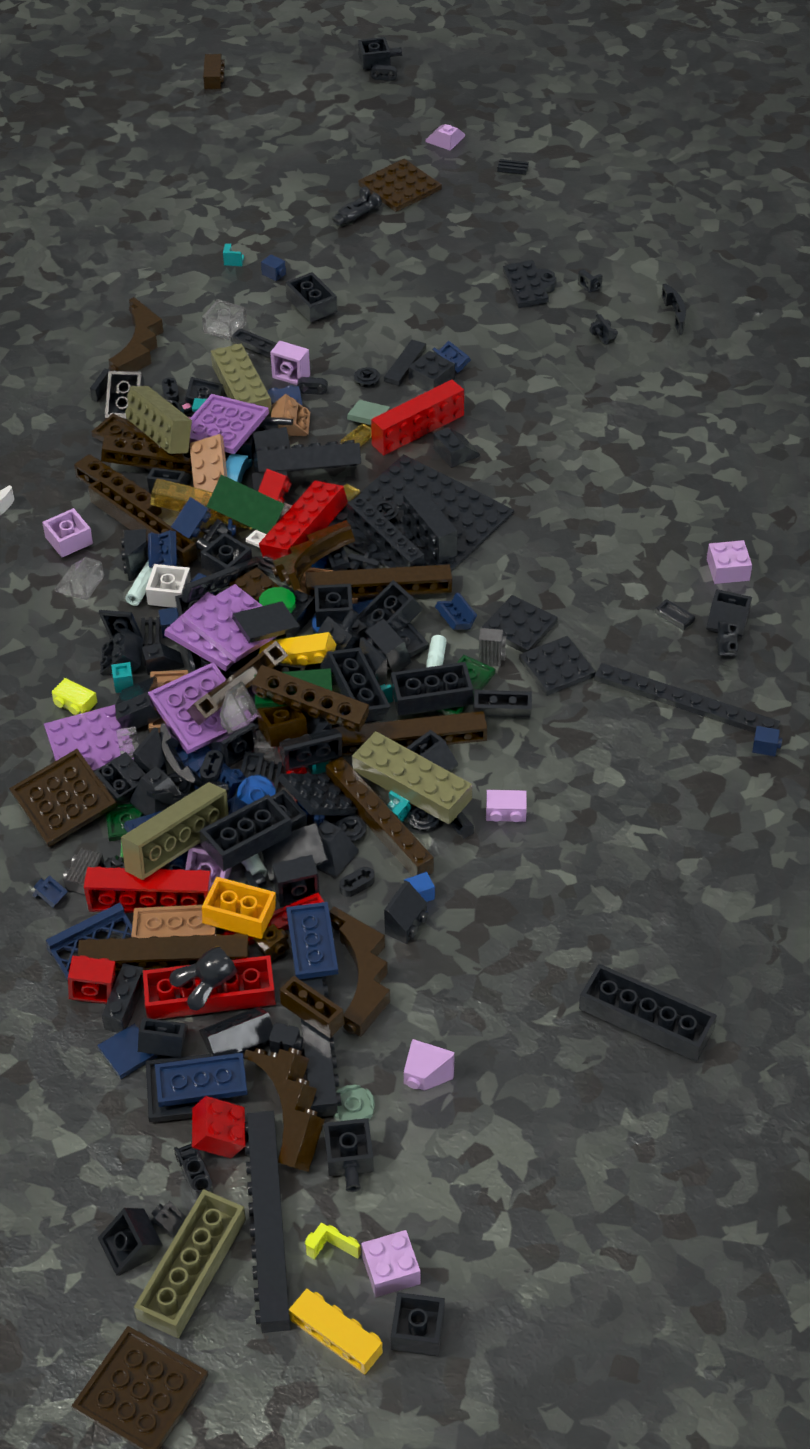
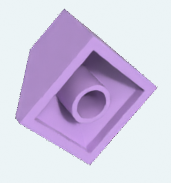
M444 124L439 126L426 139V142L451 150L465 137V133L456 127Z
M412 1040L404 1069V1084L410 1088L425 1091L453 1079L454 1052L421 1041Z

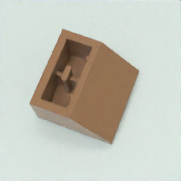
M287 394L272 404L271 417L293 419V425H278V428L287 427L288 436H307L309 434L310 411L306 407L300 405Z

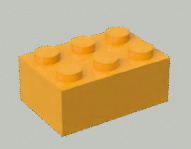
M216 877L202 905V923L262 939L276 909V892Z

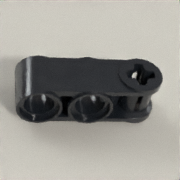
M192 1141L191 1144L181 1148L174 1147L176 1160L183 1171L194 1200L198 1199L202 1192L200 1189L206 1188L205 1190L214 1193L212 1181L200 1151L192 1148Z

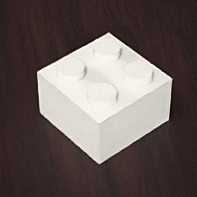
M154 564L146 587L148 605L175 608V596L183 595L186 584L191 581L190 568Z

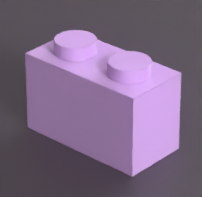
M487 790L486 821L526 822V791Z

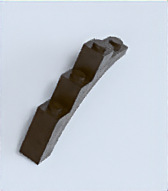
M347 520L308 534L309 541L290 547L291 554L273 560L274 567H272L275 578L279 577L281 582L286 581L287 585L292 586L294 591L301 589V578L314 563L329 553L355 542L351 526Z
M256 1048L255 1052L246 1050L243 1058L256 1063L267 1073L280 1097L284 1129L278 1163L309 1172L325 1119L317 1117L318 1112L311 1110L317 1089L309 1086L310 1081L303 1079L309 1058L301 1056L302 1051L294 1048H289V1051L279 1049L278 1054L271 1052L270 1056L267 1051Z

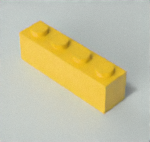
M326 632L271 640L260 647L259 654L277 641L288 654L281 663L303 666L322 663L328 651H335L336 643L330 633Z
M306 1288L289 1309L290 1321L364 1375L383 1353L382 1341L375 1333L365 1331L357 1320L347 1318L339 1307L329 1305L318 1292L313 1293Z

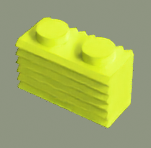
M64 678L52 690L54 704L59 708H66L74 715L89 712L98 703L96 692L67 678Z

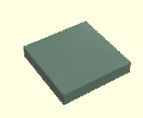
M359 400L347 414V419L371 425L372 418L389 411L390 407Z

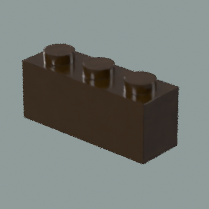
M205 54L204 89H221V83H224L225 59H222V54Z
M293 976L279 989L281 1005L327 1037L331 1038L344 1025L343 1009L297 977Z

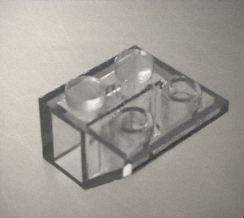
M84 557L74 563L55 587V591L87 601L104 577L101 561Z

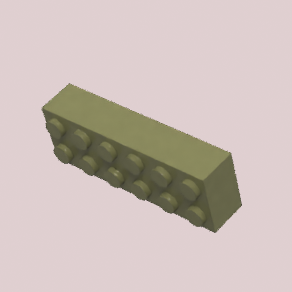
M242 343L211 350L212 367L220 383L223 384L227 397L268 407V415H271V398Z
M130 386L127 394L128 408L125 412L126 418L169 454L188 453L192 420L149 386Z
M376 731L352 755L353 769L359 775L388 791L397 793L409 800L411 804L447 824H450L472 800L471 783Z
M208 782L123 835L121 841L125 871L143 880L201 842V829L229 815L227 791Z
M202 1190L134 1306L138 1321L179 1339L246 1221L244 1206L207 1190Z

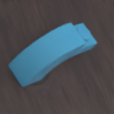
M230 454L226 460L227 477L241 483L245 471L252 467L253 460L248 459L246 455Z

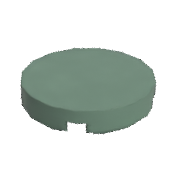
M354 1084L346 1085L336 1091V1093L340 1092L342 1106H337L338 1113L334 1116L337 1121L370 1119L373 1116L375 1102L373 1095L368 1089L365 1090L360 1085Z

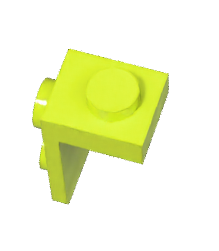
M320 1223L315 1232H311L305 1241L307 1256L314 1260L326 1242L333 1244L357 1259L361 1255L359 1242L351 1236L346 1237L331 1225L327 1226Z

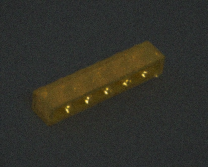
M157 478L151 493L150 505L181 512L190 497L207 506L213 492ZM213 509L209 512L212 514L209 520L216 521L219 519L223 523L228 524V519H232ZM232 519L233 525L253 530V528Z

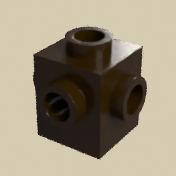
M274 924L266 928L262 939L254 938L258 950L264 956L270 955L271 962L290 948L287 942L289 938L287 933L282 928L278 929Z

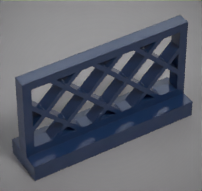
M121 903L46 939L47 950L55 959L67 981L72 956H74L75 952L78 953V948L76 947L79 940L91 938L90 936H92V939H96V934L100 931L108 932L107 939L111 938L112 934L123 936L122 939L131 937L132 924L126 916ZM122 920L126 924L125 931L114 929L115 924ZM63 950L71 951L69 960L60 958L57 953Z

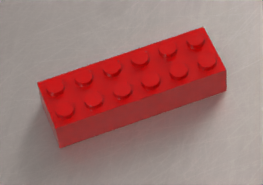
M450 380L372 418V446L384 456L464 416V389L454 380Z
M314 481L259 542L262 556L275 560L291 554L290 547L309 541L308 534L327 528L347 505L348 500L344 486Z
M87 867L83 888L89 912H102L121 903L125 913H134V908H143L144 905L147 906L146 908L161 907V905H164V907L203 905L212 887L211 872L205 870H167L160 868L142 880L126 872L125 868Z
M270 955L232 960L237 969L236 975L226 983L212 989L205 1005L197 1011L189 1008L187 999L201 983L199 977L182 987H175L170 983V974L184 966L144 970L143 982L147 1018L164 1019L276 1005Z

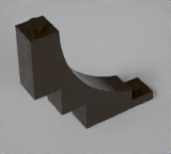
M135 297L129 299V311L132 314L135 332L127 346L121 352L108 359L110 371L136 372L150 365V351L158 348L156 336L164 332L162 319Z
M334 906L329 911L331 925L336 930H339L340 942L349 951L358 972L357 989L352 1002L344 1013L343 1027L350 1034H356L361 1037L390 1003V989L380 984L388 974L387 962L378 957L385 948V935Z

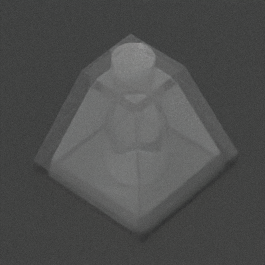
M243 681L238 682L226 691L219 717L222 727L227 730L228 734L248 725L257 717V708Z

